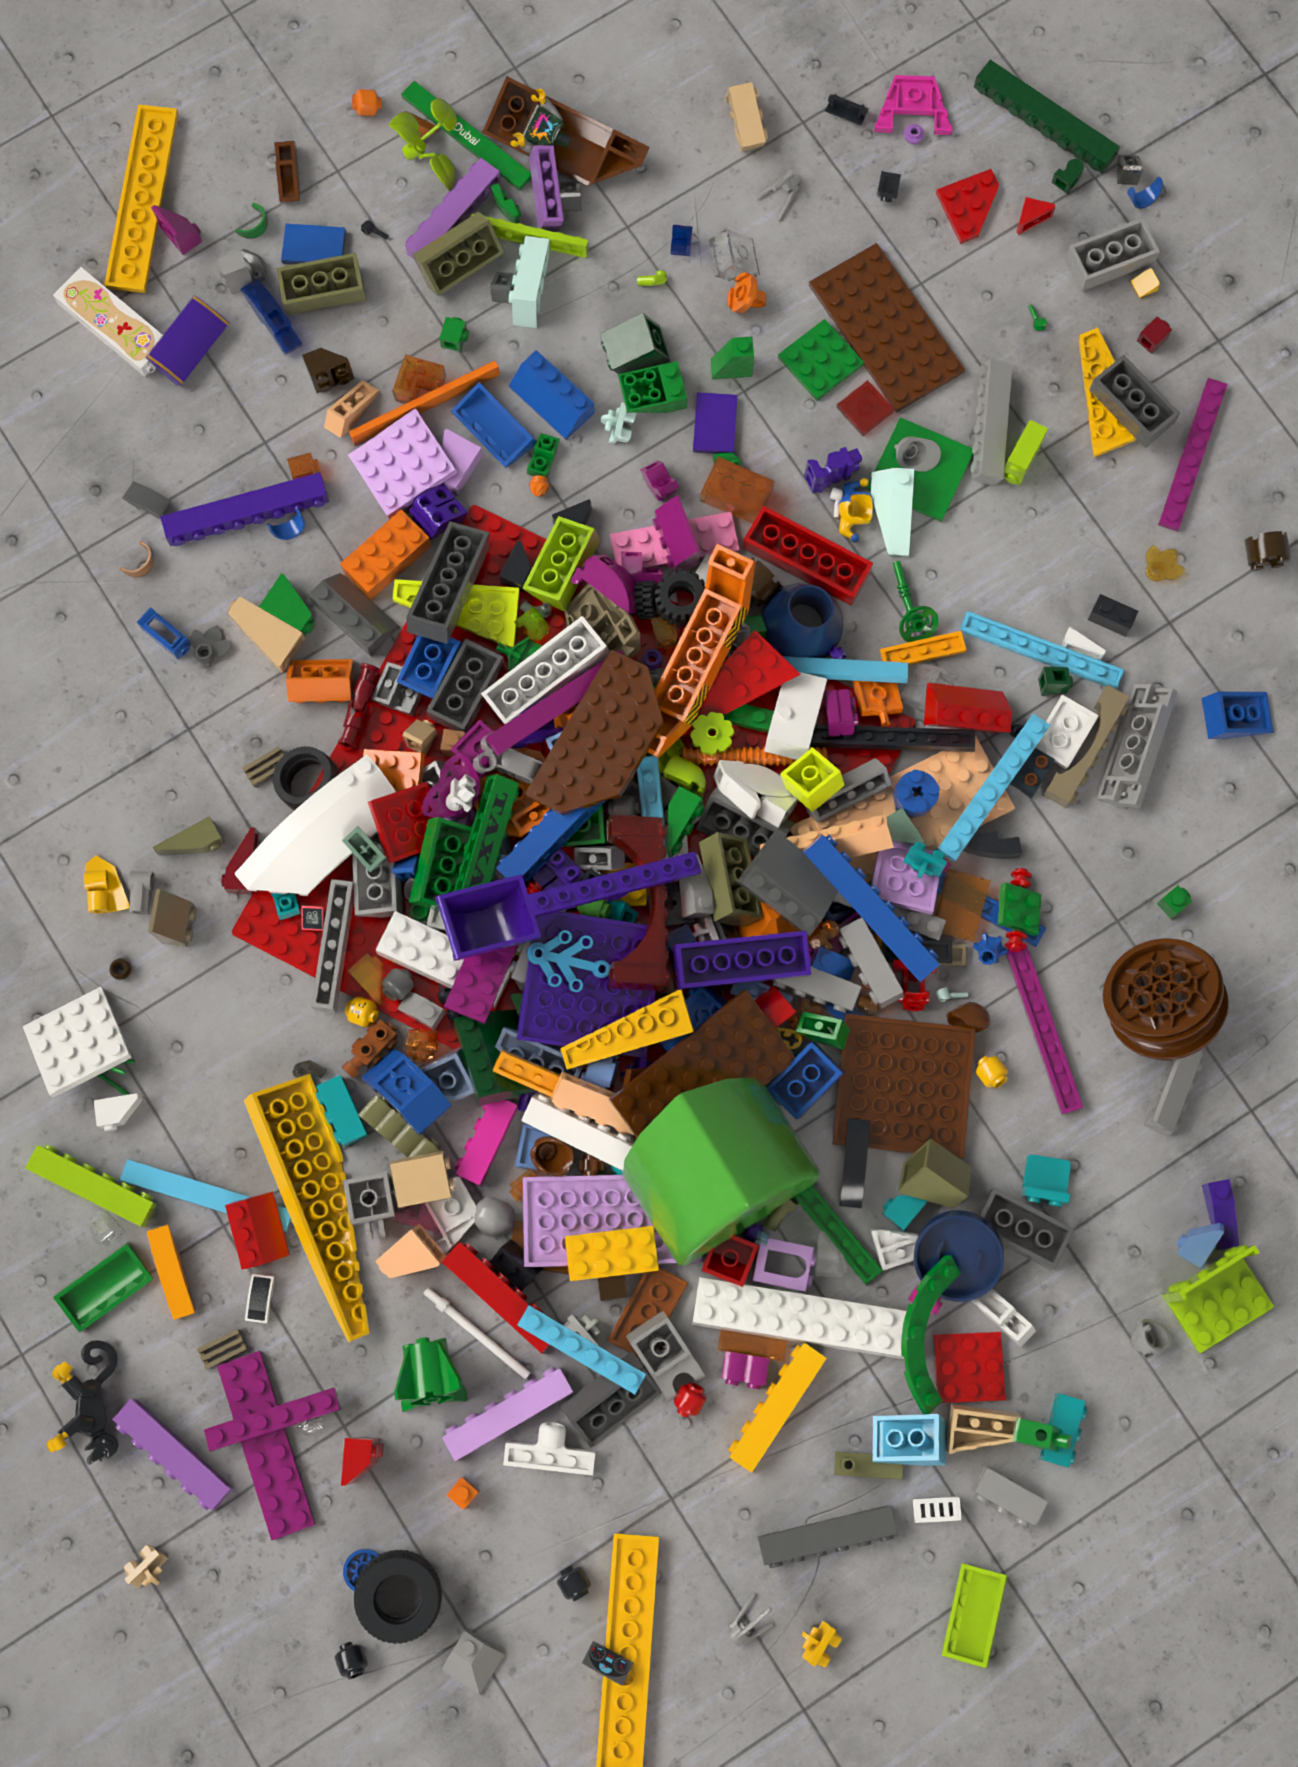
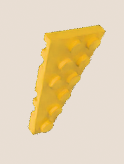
M1098 328L1080 334L1078 337L1093 458L1137 441L1089 390L1093 379L1115 362Z

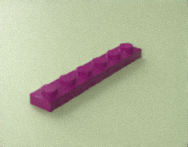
M333 1387L206 1428L204 1432L209 1451L213 1452L340 1411L341 1407L336 1389Z

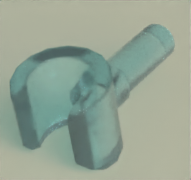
M758 1230L757 1236L752 1243L767 1247L770 1233Z

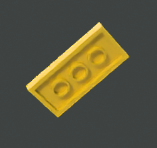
M653 1226L565 1236L570 1281L659 1271Z

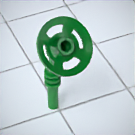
M901 561L893 562L898 582L897 589H900L898 593L901 594L899 597L902 598L907 611L900 621L899 633L908 643L930 638L937 630L939 624L938 615L934 609L928 606L914 608L910 597L912 594L909 592L910 588H908L909 583H906ZM924 610L922 613H916V611ZM929 615H931V617H932V622H931L930 627L928 626V625H929V617H928ZM921 630L924 632L919 636H911L912 632H919Z

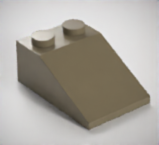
M156 889L148 932L162 944L188 947V941L191 942L193 937L191 925L192 921L196 919L197 908L189 900L161 889Z

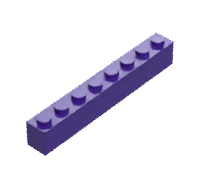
M319 472L163 515L160 518L169 545L181 546L187 541L202 540L205 536L221 535L227 530H239L244 528L245 525L252 523L261 524L270 518H282L285 514L297 513V508H299L300 512H303L310 507H322L325 503L329 502L322 475Z

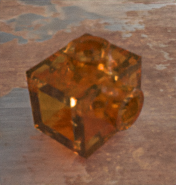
M420 1028L410 1029L405 1041L406 1056H411L414 1061L426 1062V1059L433 1058L438 1050V1043L436 1042L438 1032Z

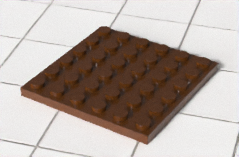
M845 1014L844 1023L849 1027L850 1032L844 1049H841L840 1067L846 1073L838 1080L832 1144L846 1145L847 1118L870 1120L869 1149L914 1154L929 1139H932L959 1159H964L976 1028Z

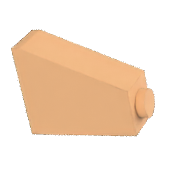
M418 1224L375 1262L379 1265L382 1273L386 1274L389 1278L437 1267L447 1255L422 1225Z

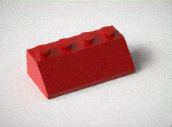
M927 683L924 725L953 729H973L979 732L997 734L1011 733L1012 710L1003 691Z

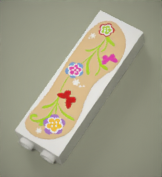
M80 267L53 294L58 305L144 377L154 372L156 367L145 357L163 335Z

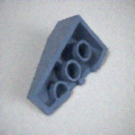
M507 1027L503 1028L495 1046L500 1052L503 1049L559 1075L565 1072L578 1078L583 1065L567 1070L561 1048L564 1046L517 1040V1030Z
M460 1047L418 1067L434 1082L447 1100H458L474 1093Z

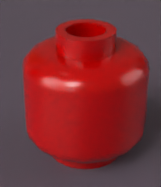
M693 1382L680 1386L677 1396L674 1398V1405L681 1416L689 1418L690 1415L697 1416L701 1412L707 1399L704 1388Z

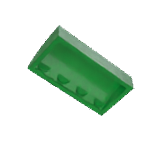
M128 1241L56 1293L53 1298L80 1333L153 1280V1277Z

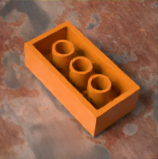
M400 510L344 559L340 566L343 573L372 600L432 547L430 538Z

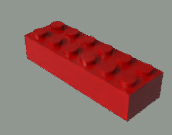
M765 506L761 508L743 539L742 549L811 585L824 589L831 596L850 606L853 605L873 567L871 561Z
M459 1242L442 1263L541 1354H544L551 1345L517 1326L529 1305L525 1301L527 1296L517 1287L513 1290L509 1286L511 1281L499 1272L496 1275L492 1271L495 1267L484 1257L480 1260L476 1256L478 1251L466 1242L464 1245ZM532 1303L530 1305L531 1307L535 1308L541 1313H544V1311H542L535 1303Z

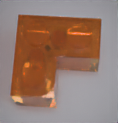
M405 354L392 390L395 401L406 404L418 398L420 389L433 391L443 386L446 379L444 365Z

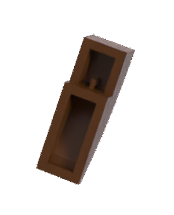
M295 141L274 142L280 203L300 201Z

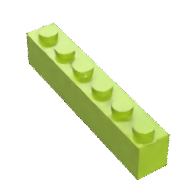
M45 1144L44 1147L36 1146L25 1169L140 1227L146 1228L158 1205L152 1202L154 1197L144 1192L139 1195L133 1192L134 1187L124 1182L119 1185L114 1182V1177L104 1172L101 1176L95 1173L96 1168L86 1163L81 1166L75 1163L76 1158L66 1153L64 1156L56 1153L58 1149L48 1144Z

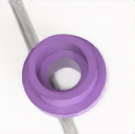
M911 124L905 128L904 138L908 143L917 144L923 139L924 130L921 126Z

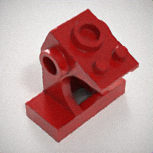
M894 960L892 962V972L902 973L904 997L898 1000V1003H902V1010L912 1012L924 1011L925 1004H929L930 998L929 991H925V978L920 982L901 960ZM937 968L933 970L930 974H935ZM908 981L919 982V993L908 991Z

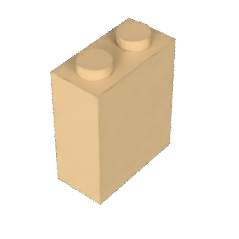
M444 1151L392 1160L390 1163L398 1208L451 1198L452 1191H455L453 1177L449 1178L447 1171L451 1169L449 1156L444 1155Z

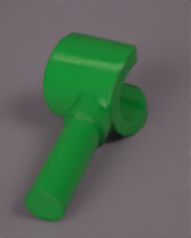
M1029 305L1028 308L1033 317L1034 330H1045L1047 325L1046 318H1039L1033 305Z

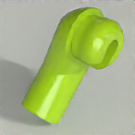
M658 270L656 275L638 276L637 284L638 286L663 285L667 281V273L664 270Z

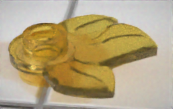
M1153 545L1146 553L1145 558L1148 565L1145 573L1152 581H1161L1163 578L1174 580L1185 571L1182 566L1175 564L1177 559L1176 549H1167L1160 552ZM1152 570H1158L1159 574H1154Z

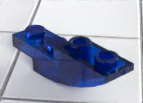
M258 279L240 289L284 355L302 346V342L291 327L292 323Z

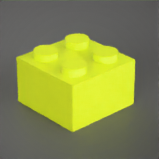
M813 747L780 774L785 788L812 812L845 786L840 770Z

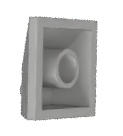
M466 1629L442 1667V1670L480 1695L505 1654L469 1629Z

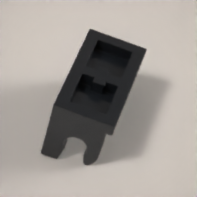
M512 1239L506 1242L489 1261L520 1291L529 1286L534 1281V1278L544 1269L543 1267H524V1250Z

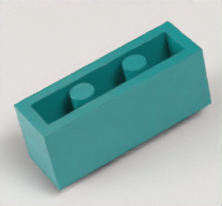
M341 1075L316 1086L319 1091L315 1093L320 1105L324 1104L327 1109L324 1115L329 1125L333 1123L336 1131L333 1132V1135L338 1144L342 1143L344 1147H348L369 1137Z
M1055 1393L1048 1425L1062 1429V1434L1071 1435V1446L1069 1449L1059 1447L1058 1452L1041 1449L1039 1460L1069 1468L1070 1464H1074L1076 1458L1074 1446L1075 1442H1079L1082 1429L1079 1426L1081 1419L1084 1420L1086 1417V1401Z

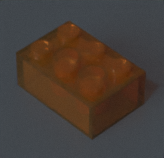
M717 457L701 490L700 501L724 512H731L733 516L753 524L763 506L766 507L774 489V480Z

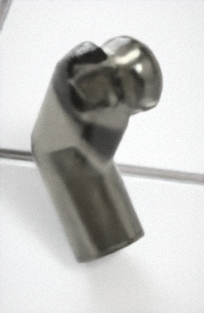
M311 1060L295 1064L292 1073L296 1078L310 1072L322 1078L326 1069Z

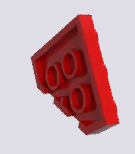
M992 169L936 190V195L960 244L979 237L999 189V183Z

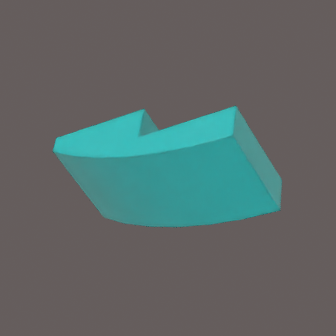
M271 893L280 920L301 914L295 893Z

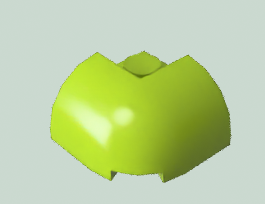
M674 754L664 770V777L682 785L684 789L703 799L706 790V779L701 768L693 762Z

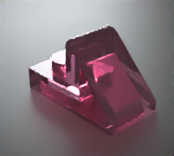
M425 1203L421 1204L418 1218L415 1217V1212L403 1209L402 1213L396 1212L394 1221L413 1227L421 1224L425 1230L439 1233V1228Z

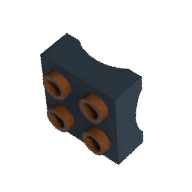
M1035 748L1010 785L1032 798L1055 759Z

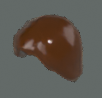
M975 1002L962 1004L946 1014L947 1022L950 1025L976 1028L975 1033L981 1032L990 1026L988 1011L981 1004Z
M543 1136L535 1140L534 1146L530 1151L532 1163L536 1169L546 1175L562 1177L569 1172L574 1162L573 1149L566 1142L553 1136Z

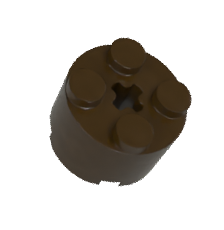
M1282 531L1261 533L1255 540L1251 536L1244 541L1248 566H1250L1251 571L1261 570L1266 565H1271V568H1279L1284 566V562L1290 561L1291 554L1287 532L1282 534Z
M759 560L755 563L751 592L757 607L761 604L764 605L782 587L779 581L775 583L772 580L774 574Z

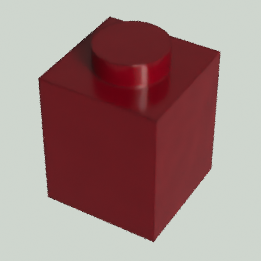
M1157 316L1141 331L1137 342L1152 354L1169 338L1172 329L1165 320H1161Z

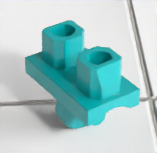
M917 841L913 847H910L903 862L911 865L912 869L918 871L917 878L921 879L923 873L929 876L940 877L947 863L944 860L945 853L934 850L932 855L925 852V844Z

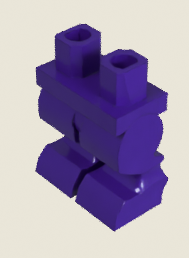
M843 447L840 451L828 454L825 468L820 467L817 460H807L804 477L811 492L822 493L824 489L830 487V483H839L842 479L844 481L850 480L852 473L860 469L859 462H862V456L858 448L848 451L846 447Z

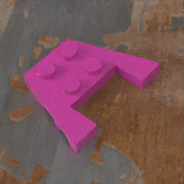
M895 75L875 124L874 132L892 133L893 114L934 116L935 135H952L953 128L949 123L948 113L943 106L942 96L935 76Z

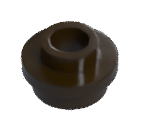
M122 958L114 960L109 968L111 976L117 980L126 979L132 970L131 964ZM120 966H124V971L122 973H118V968Z

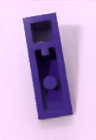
M1221 1180L1202 1185L1211 1225L1216 1223L1224 1225V1233L1216 1244L1217 1251L1239 1246L1235 1201L1230 1180Z

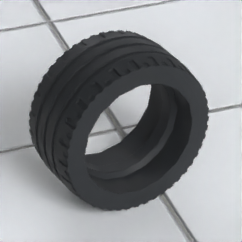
M310 746L297 747L283 755L276 764L273 772V785L279 798L295 811L313 794L338 776L340 772L336 764L321 750ZM308 765H322L324 773L320 786L313 793L306 796H293L291 794V782L295 774Z

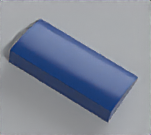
M480 382L451 410L458 420L505 468L522 457L537 442Z

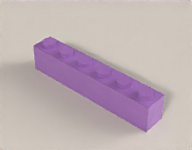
M482 158L477 163H473L464 178L461 177L456 187L445 195L443 202L432 210L431 216L419 225L418 231L407 239L405 244L407 255L413 258L412 254L470 218L471 214L477 210L492 192L491 186L501 182L499 170Z
M131 1398L112 1419L117 1423L115 1425L117 1430L124 1435L128 1433L133 1438L131 1442L140 1450L144 1448L149 1453L148 1458L156 1465L159 1463L166 1468L164 1472L173 1480L177 1478L182 1483L181 1488L189 1495L193 1493L199 1498L197 1502L205 1510L209 1508L211 1510L217 1509L234 1489L232 1485L136 1398Z

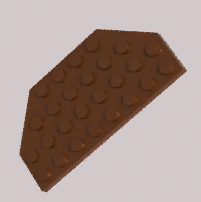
M611 649L525 793L527 798L561 815H566L573 810L585 809L600 804L601 801L611 798L613 800L622 796L664 725L651 674L647 666Z

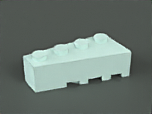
M525 236L524 244H520L519 256H521V259L516 261L517 275H513L512 280L514 290H510L509 303H512V319L515 326L537 328V312H540L541 294H543L544 277H546L550 254L549 239Z

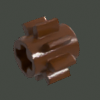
M590 1154L583 1155V1160H578V1171L583 1172V1176H599L600 1171H605V1162Z

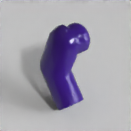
M538 1091L521 1095L518 1111L525 1112L532 1094L535 1095Z

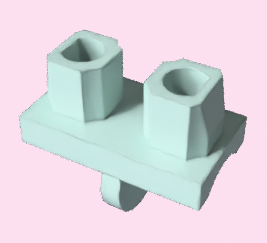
M623 402L620 408L616 409V413L613 410H609L608 415L601 416V423L605 424V430H611L609 443L615 444L617 441L627 443L631 438L632 430L623 428V423L632 425L636 413H627L625 403Z

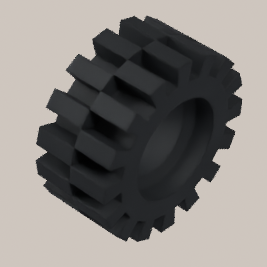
M655 581L636 582L634 603H636L635 610H637L638 618L640 620L658 618L659 615L655 606L657 583Z

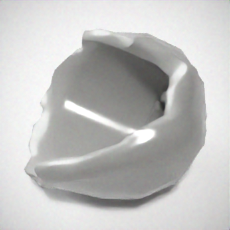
M486 1197L477 1203L474 1220L476 1226L483 1234L495 1238L506 1235L512 1229L515 1213L513 1207L498 1198Z

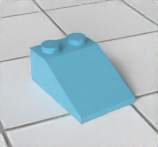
M939 1414L873 1416V1462L920 1466L946 1465V1419Z

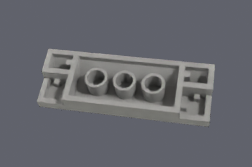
M1134 684L1128 701L1130 706L1123 716L1097 796L1099 801L1128 810V807H1141L1178 693L1175 689L1155 688L1152 684Z

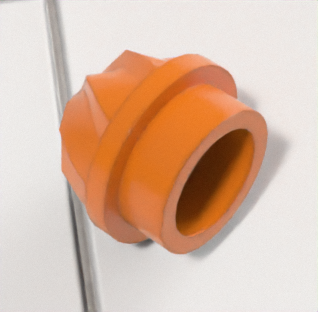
M533 476L532 481L529 482L531 493L537 497L545 495L549 489L548 479L544 476Z

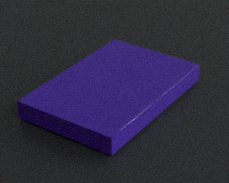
M697 392L693 452L713 454L732 452L734 454L738 395Z

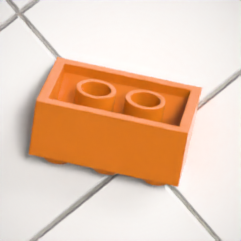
M354 659L291 660L286 676L288 702L304 703L306 701H316L317 703H324L326 701H337L343 703L351 701L354 690Z

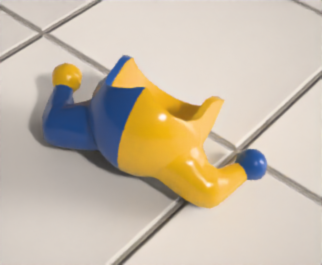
M867 478L846 483L843 487V497L838 506L841 516L839 532L842 536L850 538L854 543L858 542L860 537L858 534H853L850 531L851 527L855 524H868L873 516L874 506L871 493L856 491L859 487H866L869 484Z

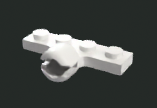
M546 1422L540 1425L537 1443L506 1441L503 1465L593 1475L596 1451L566 1447L565 1426L559 1423Z

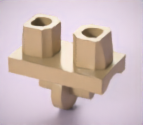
M146 1545L140 1551L141 1556L144 1558L140 1565L132 1560L124 1566L127 1575L125 1581L136 1588H139L142 1584L147 1587L151 1582L158 1585L161 1582L158 1575L163 1571L161 1566L169 1559L165 1553L156 1550L153 1546Z

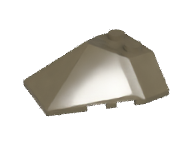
M589 583L569 603L565 611L567 627L583 616L608 647L609 651L611 649L616 652L621 650L624 656L632 659L641 649L640 631L631 615Z

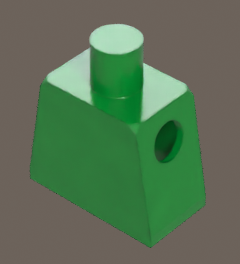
M1021 1418L1016 1420L1013 1441L1053 1452H1058L1059 1447L1069 1449L1071 1446V1435L1062 1434V1429Z

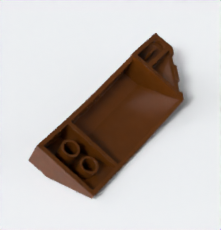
M506 76L482 133L529 156L530 154L522 150L520 145L517 147L511 145L513 140L518 142V139L513 134L524 133L537 105H539V108L524 139H526L538 112H541V115L544 114L546 118L549 114L540 106V102H534L531 99V95H535L539 99L540 95L536 90ZM545 95V98L551 101L563 118L556 138L560 133L562 134L554 149L558 171L590 186L642 166L650 148L649 146ZM544 119L539 127L538 132H543V128H548ZM552 127L549 133L546 132L547 135H543V138L540 137L541 140L548 139L550 146H554V135L557 129ZM532 134L528 141L537 145L538 136L532 138L534 135ZM563 134L571 137L567 145L560 142Z

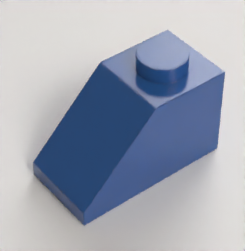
M420 853L395 861L392 873L404 883L410 878H415Z
M816 947L810 962L811 967L849 982L855 969L850 959L822 947Z

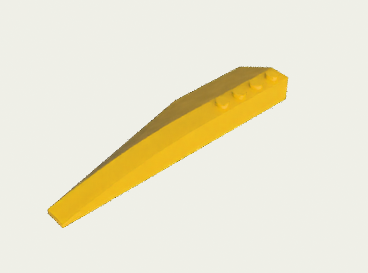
M310 1074L252 1093L244 1100V1103L308 1260L348 1342H351L370 1333L366 1306L363 1304V1287L360 1284L359 1278L360 1267L359 1261L356 1258L357 1247L354 1227L349 1219L343 1180H346L342 1166L343 1155L333 1135L332 1127L324 1115V1107L320 1105L315 1093L317 1090Z

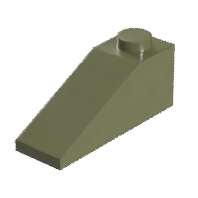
M209 816L153 846V849L158 855L207 853L209 851H217L225 842L214 821Z

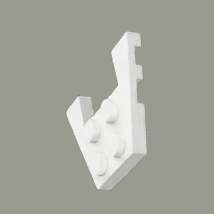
M460 1176L453 1178L455 1191H452L451 1198L425 1202L443 1235V1238L436 1243L445 1254L455 1246L475 1223L476 1205ZM393 1190L392 1193L394 1194V1196H395V1198H396L395 1190Z

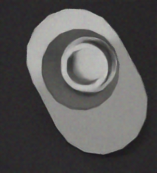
M910 436L903 438L898 444L894 445L897 463L900 467L906 469L928 471L933 469L940 460V447L936 442L928 439Z

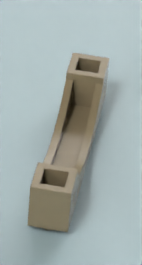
M1109 685L1105 687L1094 706L1099 716L1095 737L1089 751L1074 767L1062 774L1056 773L1043 796L1065 808L1069 802L1072 804L1075 802L1079 795L1076 791L1078 786H1084L1089 777L1086 772L1089 767H1095L1099 760V757L1096 756L1098 751H1104L1109 742V739L1106 737L1109 732L1114 733L1118 727L1119 722L1116 721L1118 716H1124L1130 706L1127 704L1129 696Z

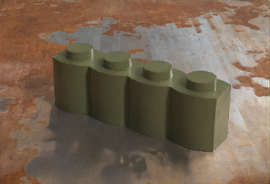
M374 1095L358 1114L406 1157L440 1151L441 1145L432 1137L430 1140L426 1139L423 1133L418 1135L404 1121L403 1116L398 1111L395 1112L389 1107L391 1104L383 1096L379 1098Z

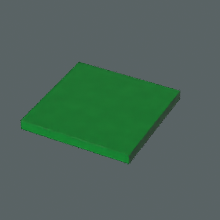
M900 417L874 472L891 468H903L897 463L894 445L898 444L905 437L912 436L936 442L941 451L938 464L928 471L914 470L912 510L942 522L974 453L969 446ZM871 477V479H870V481H869V484H868V486H867V489H866V490H868V491H871V480H872V477Z

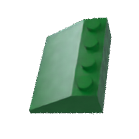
M440 817L428 819L409 903L439 910L435 898L442 894L454 892L472 827Z

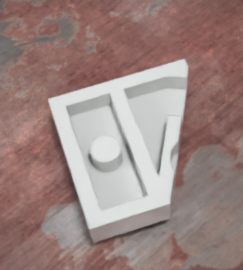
M878 1228L870 1229L882 1270L914 1260V1248L918 1234Z

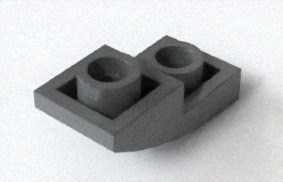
M134 481L122 498L137 509L143 508L158 519H160V516H162L171 500L158 492Z

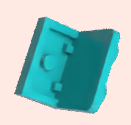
M1029 1154L1026 1158L1021 1197L1027 1198V1202L1031 1203L1049 1202V1206L1062 1207V1205L1068 1204L1070 1200V1194H1067L1070 1162L1063 1159Z

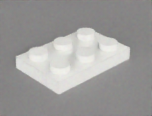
M1062 695L1046 721L1051 726L1035 748L1054 758L1055 764L1067 770L1099 715Z

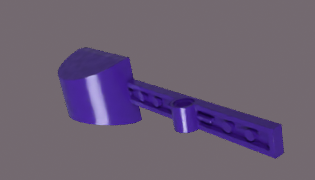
M691 852L529 895L522 874L442 894L437 896L435 900L445 926L453 953V960L457 961L540 939L541 934L535 917L604 899L608 901L620 899L630 892L699 875L702 871L696 853Z

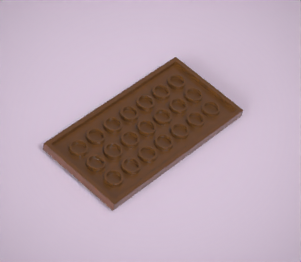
M877 243L809 281V287L850 347L863 360L864 367L896 413L965 372V368Z
M743 990L698 1026L694 1032L687 1035L608 1100L635 1137L638 1138L640 1133L679 1094L732 1078H754L763 1085H766L785 1070L795 1057L749 992Z

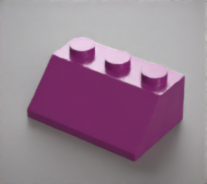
M679 495L656 509L655 518L652 519L655 530H659L661 537H659L661 547L667 550L668 556H666L668 566L669 568L673 567L675 573H678V569L685 571L699 566V549Z

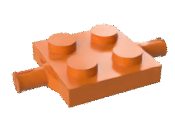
M852 680L861 716H880L881 725L884 727L890 725L888 714L902 713L904 708L897 683Z

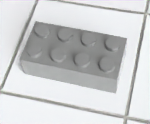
M1142 217L1069 245L1065 258L1081 291L1154 264L1160 251Z

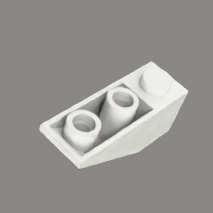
M719 760L713 776L718 789L746 815L754 819L757 811L760 810L761 799L756 791L740 782L729 770L731 766L744 763L740 761Z

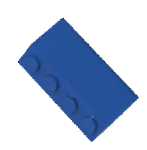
M537 350L520 365L509 384V388L565 440L595 414L594 402Z

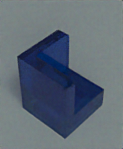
M673 225L670 255H691L693 226Z

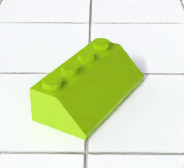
M558 516L523 589L542 602L549 603L552 607L566 611L579 585L573 584L571 579L576 569L584 567L583 564L588 557L593 556L601 540L595 528Z

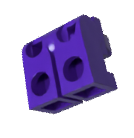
M444 483L420 495L409 510L413 515V522L426 530L425 534L430 540L444 533L450 521L461 524L468 513L457 499L454 500L455 496ZM442 492L446 495L444 499L441 497ZM455 507L459 510L458 514L454 512Z
M560 848L531 880L537 882L544 891L582 881L585 873Z

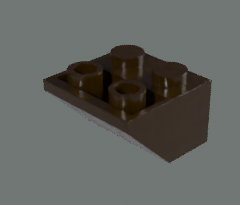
M318 348L302 355L316 393L327 392L332 387L348 384L354 379L347 357L323 348Z

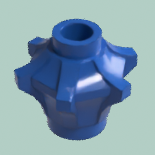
M983 933L982 939L978 943H974L973 948L977 950L979 960L983 964H996L999 962L998 958L1001 955L1007 954L1008 949L1003 947L1000 935L996 938Z

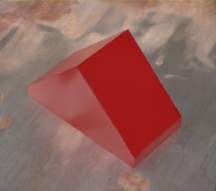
M1026 197L1016 231L1019 235L1051 218L1056 206L1053 203Z

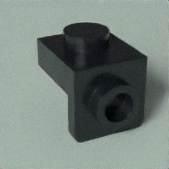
M881 171L877 196L881 197L880 201L892 203V199H897L901 174Z

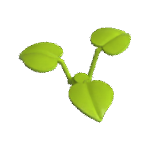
M436 98L431 103V112L439 122L423 137L420 138L421 133L418 131V121L408 112L396 115L388 126L394 129L407 142L402 148L405 158L411 161L417 157L419 159L431 157L429 161L433 172L444 186L451 190L456 177V170L452 161L443 153L439 155L436 153H424L426 149L424 140L441 125L447 131H452L457 125V117L450 104L444 99Z

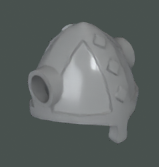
M1144 1319L1136 1323V1328L1131 1335L1130 1344L1135 1350L1142 1353L1144 1358L1149 1359L1170 1347L1171 1336L1168 1330L1159 1322L1152 1319Z

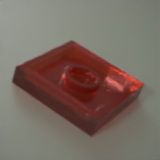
M868 380L836 406L862 436L866 435L894 413V408Z

